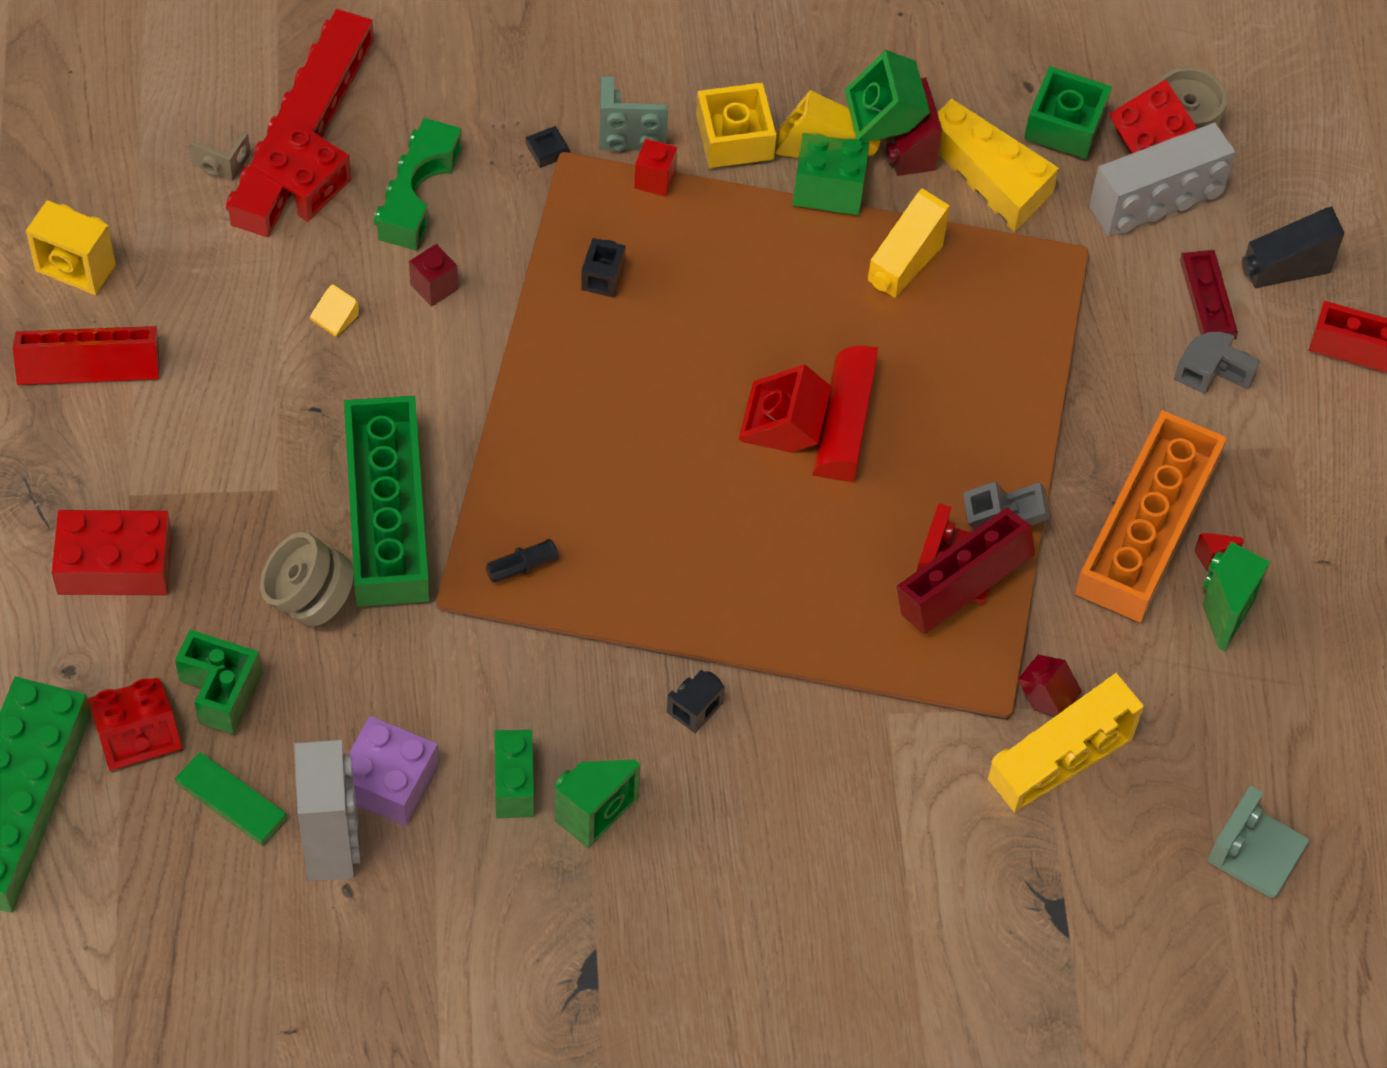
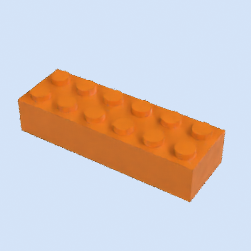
M1161 410L1080 572L1075 595L1139 623L1142 622L1220 461L1227 437Z

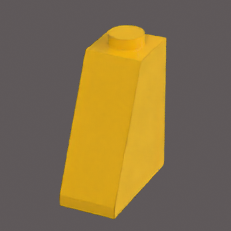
M810 90L778 128L775 153L780 156L799 158L803 133L822 134L826 137L840 139H856L849 108ZM880 139L867 142L869 143L868 156H873L880 145Z
M923 188L917 193L870 261L868 281L875 288L887 292L896 298L943 247L950 205Z

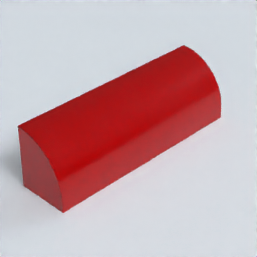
M157 326L15 332L12 349L17 385L159 379Z
M852 346L841 350L836 355L830 381L832 388L819 438L813 476L854 483L876 368L878 347Z

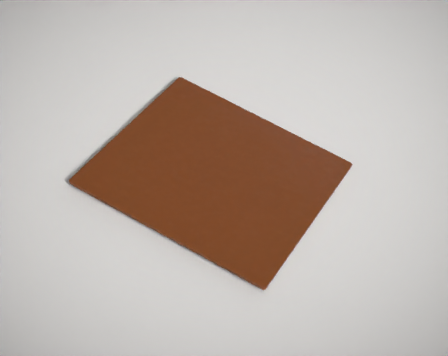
M568 152L561 153L557 160L436 598L437 608L442 611L989 716L1009 718L1014 707L1044 521L1031 525L1035 555L990 587L983 604L973 601L969 602L926 634L901 615L896 586L917 571L918 561L938 503L952 507L949 521L955 522V528L973 532L974 529L967 521L963 492L996 481L1006 493L1040 482L1046 488L1048 500L1089 253L1088 249L1085 246L947 221L943 247L900 294L894 298L887 292L875 288L868 281L871 259L903 213L861 205L859 215L792 206L794 193L679 172L675 173L667 197L634 189V164ZM592 238L612 240L618 244L626 245L625 264L614 298L581 290V270ZM862 345L879 348L854 483L812 475L818 444L795 452H787L744 443L738 439L753 381L806 364L830 384L834 360L841 350ZM549 538L554 542L559 556L557 561L531 569L528 575L520 573L496 583L491 582L486 572L488 562L514 553L517 547L524 549Z

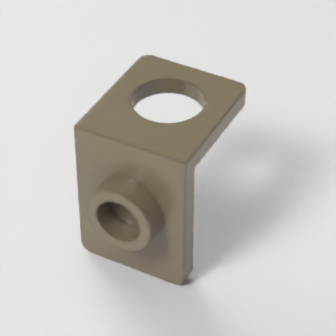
M243 132L228 155L192 142L190 145L192 164L210 175H219L233 181L250 156L249 134ZM242 148L240 157H239V159L237 160L238 153H239L240 149Z

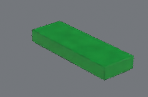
M200 751L175 777V782L179 787L261 846H264L287 820V814Z

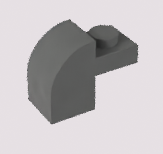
M1209 332L1196 337L1188 345L1179 360L1174 380L1206 394L1214 378L1218 375L1248 390L1254 380L1260 361L1244 351L1232 348L1233 335L1223 332Z
M996 481L963 492L967 521L974 530L1006 507L1030 525L1051 519L1046 488L1040 482L1006 493Z

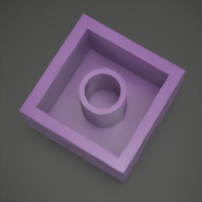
M369 716L349 752L352 759L356 805L406 826L439 765L438 744Z

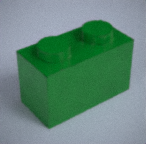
M532 729L494 730L496 818L534 817Z

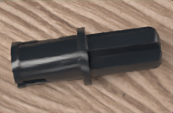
M550 538L524 549L517 547L514 553L488 562L486 572L491 582L494 583L520 573L528 575L531 569L557 561L559 558L558 551Z

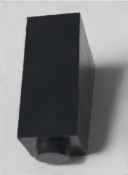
M1333 206L1324 208L1249 242L1246 254L1242 258V269L1245 276L1250 277L1254 288L1331 273L1345 234Z

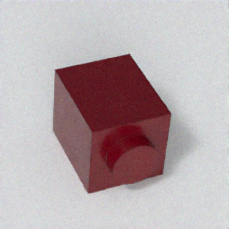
M437 243L409 260L410 285L431 307L459 290L458 265Z
M1038 654L1017 679L1034 711L1055 716L1072 705L1082 692L1066 660Z

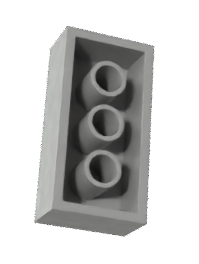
M1212 123L1098 166L1089 209L1109 237L1120 232L1127 233L1136 226L1149 221H1158L1164 215L1177 210H1187L1193 204L1203 200H1213L1224 193L1235 150L1216 123Z
M342 740L294 743L297 812L308 881L354 878L353 864L361 863L358 840V810L351 754H343Z

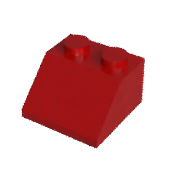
M806 364L753 381L738 439L744 443L787 452H795L817 445L821 436L832 386Z

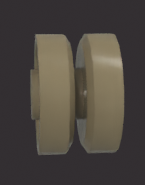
M1185 66L1173 68L1162 75L1157 84L1163 80L1168 81L1197 129L1212 123H1216L1220 129L1227 106L1228 94L1223 83L1214 74L1202 68Z
M298 532L290 535L277 545L267 559L260 581L262 598L269 605L281 612H287L293 619L305 626L315 627L326 623L337 614L350 593L354 577L352 561L336 549L327 547L321 540L309 533Z

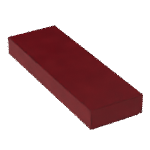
M1215 249L1182 253L1180 263L1200 334L1223 332L1233 335L1234 339H1236L1238 330Z

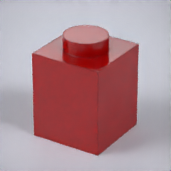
M645 138L635 163L634 189L667 197L676 173L678 147Z

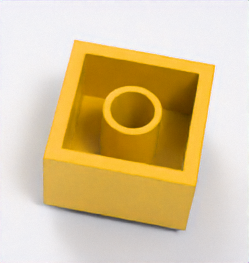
M763 83L697 91L696 118L708 168L774 160L776 131Z
M47 200L26 229L35 271L96 296L116 266L109 226L97 217H88L74 211L65 204L58 205Z

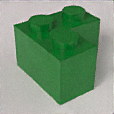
M189 629L175 658L179 681L201 688L194 702L199 724L234 734L262 675L259 651Z

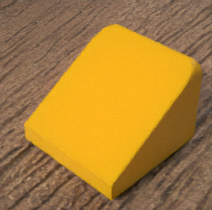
M332 284L312 312L310 320L337 337L359 316L358 302Z

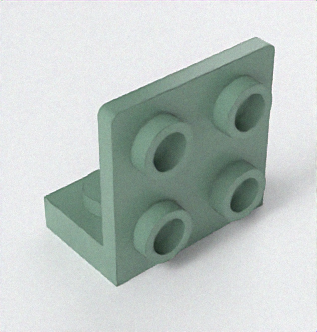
M601 76L599 150L640 151L645 138L666 144L668 105L621 103V90H614V76Z
M1250 785L1217 838L1207 862L1274 899L1305 850L1309 839L1264 814V809L1258 806L1264 792Z

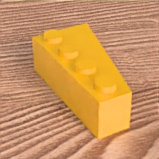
M951 98L937 112L943 129L939 155L954 171L959 170L967 179L966 184L974 192L978 190L988 200V206L995 214L1000 213L1007 220V226L1015 233L1054 193L1059 168Z
M1115 673L1039 729L1030 733L1010 750L1004 749L999 752L991 761L988 780L1015 813L1131 742L1144 705L1120 676Z

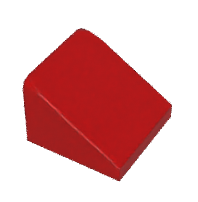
M1202 533L1199 535L1196 543L1195 553L1207 572L1218 551L1224 553L1231 542L1242 547L1244 544L1243 538Z

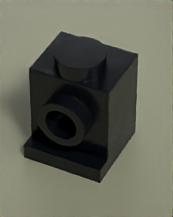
M592 238L581 270V290L614 298L625 264L626 245L618 244L612 240Z
M701 669L693 679L690 677L685 679L678 688L677 693L672 690L668 694L666 713L693 733H696L723 704L725 686L714 673L710 671L705 672Z

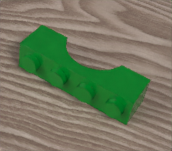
M424 117L418 130L413 129L409 138L407 155H401L397 166L398 175L395 181H389L385 194L386 201L383 206H378L374 216V225L378 228L379 241L415 251L418 250L428 227L427 204L420 200L414 192L423 181L440 174H451L462 150V130L460 127Z

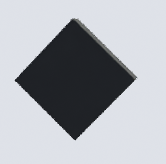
M556 126L526 137V146L540 168L557 162L561 153H570L568 145Z

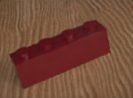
M1006 507L896 586L901 615L924 634L931 631L1035 555L1031 525Z

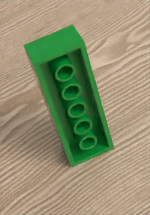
M415 395L344 400L356 606L430 602Z
M16 676L0 710V910L13 913L92 716L86 694Z

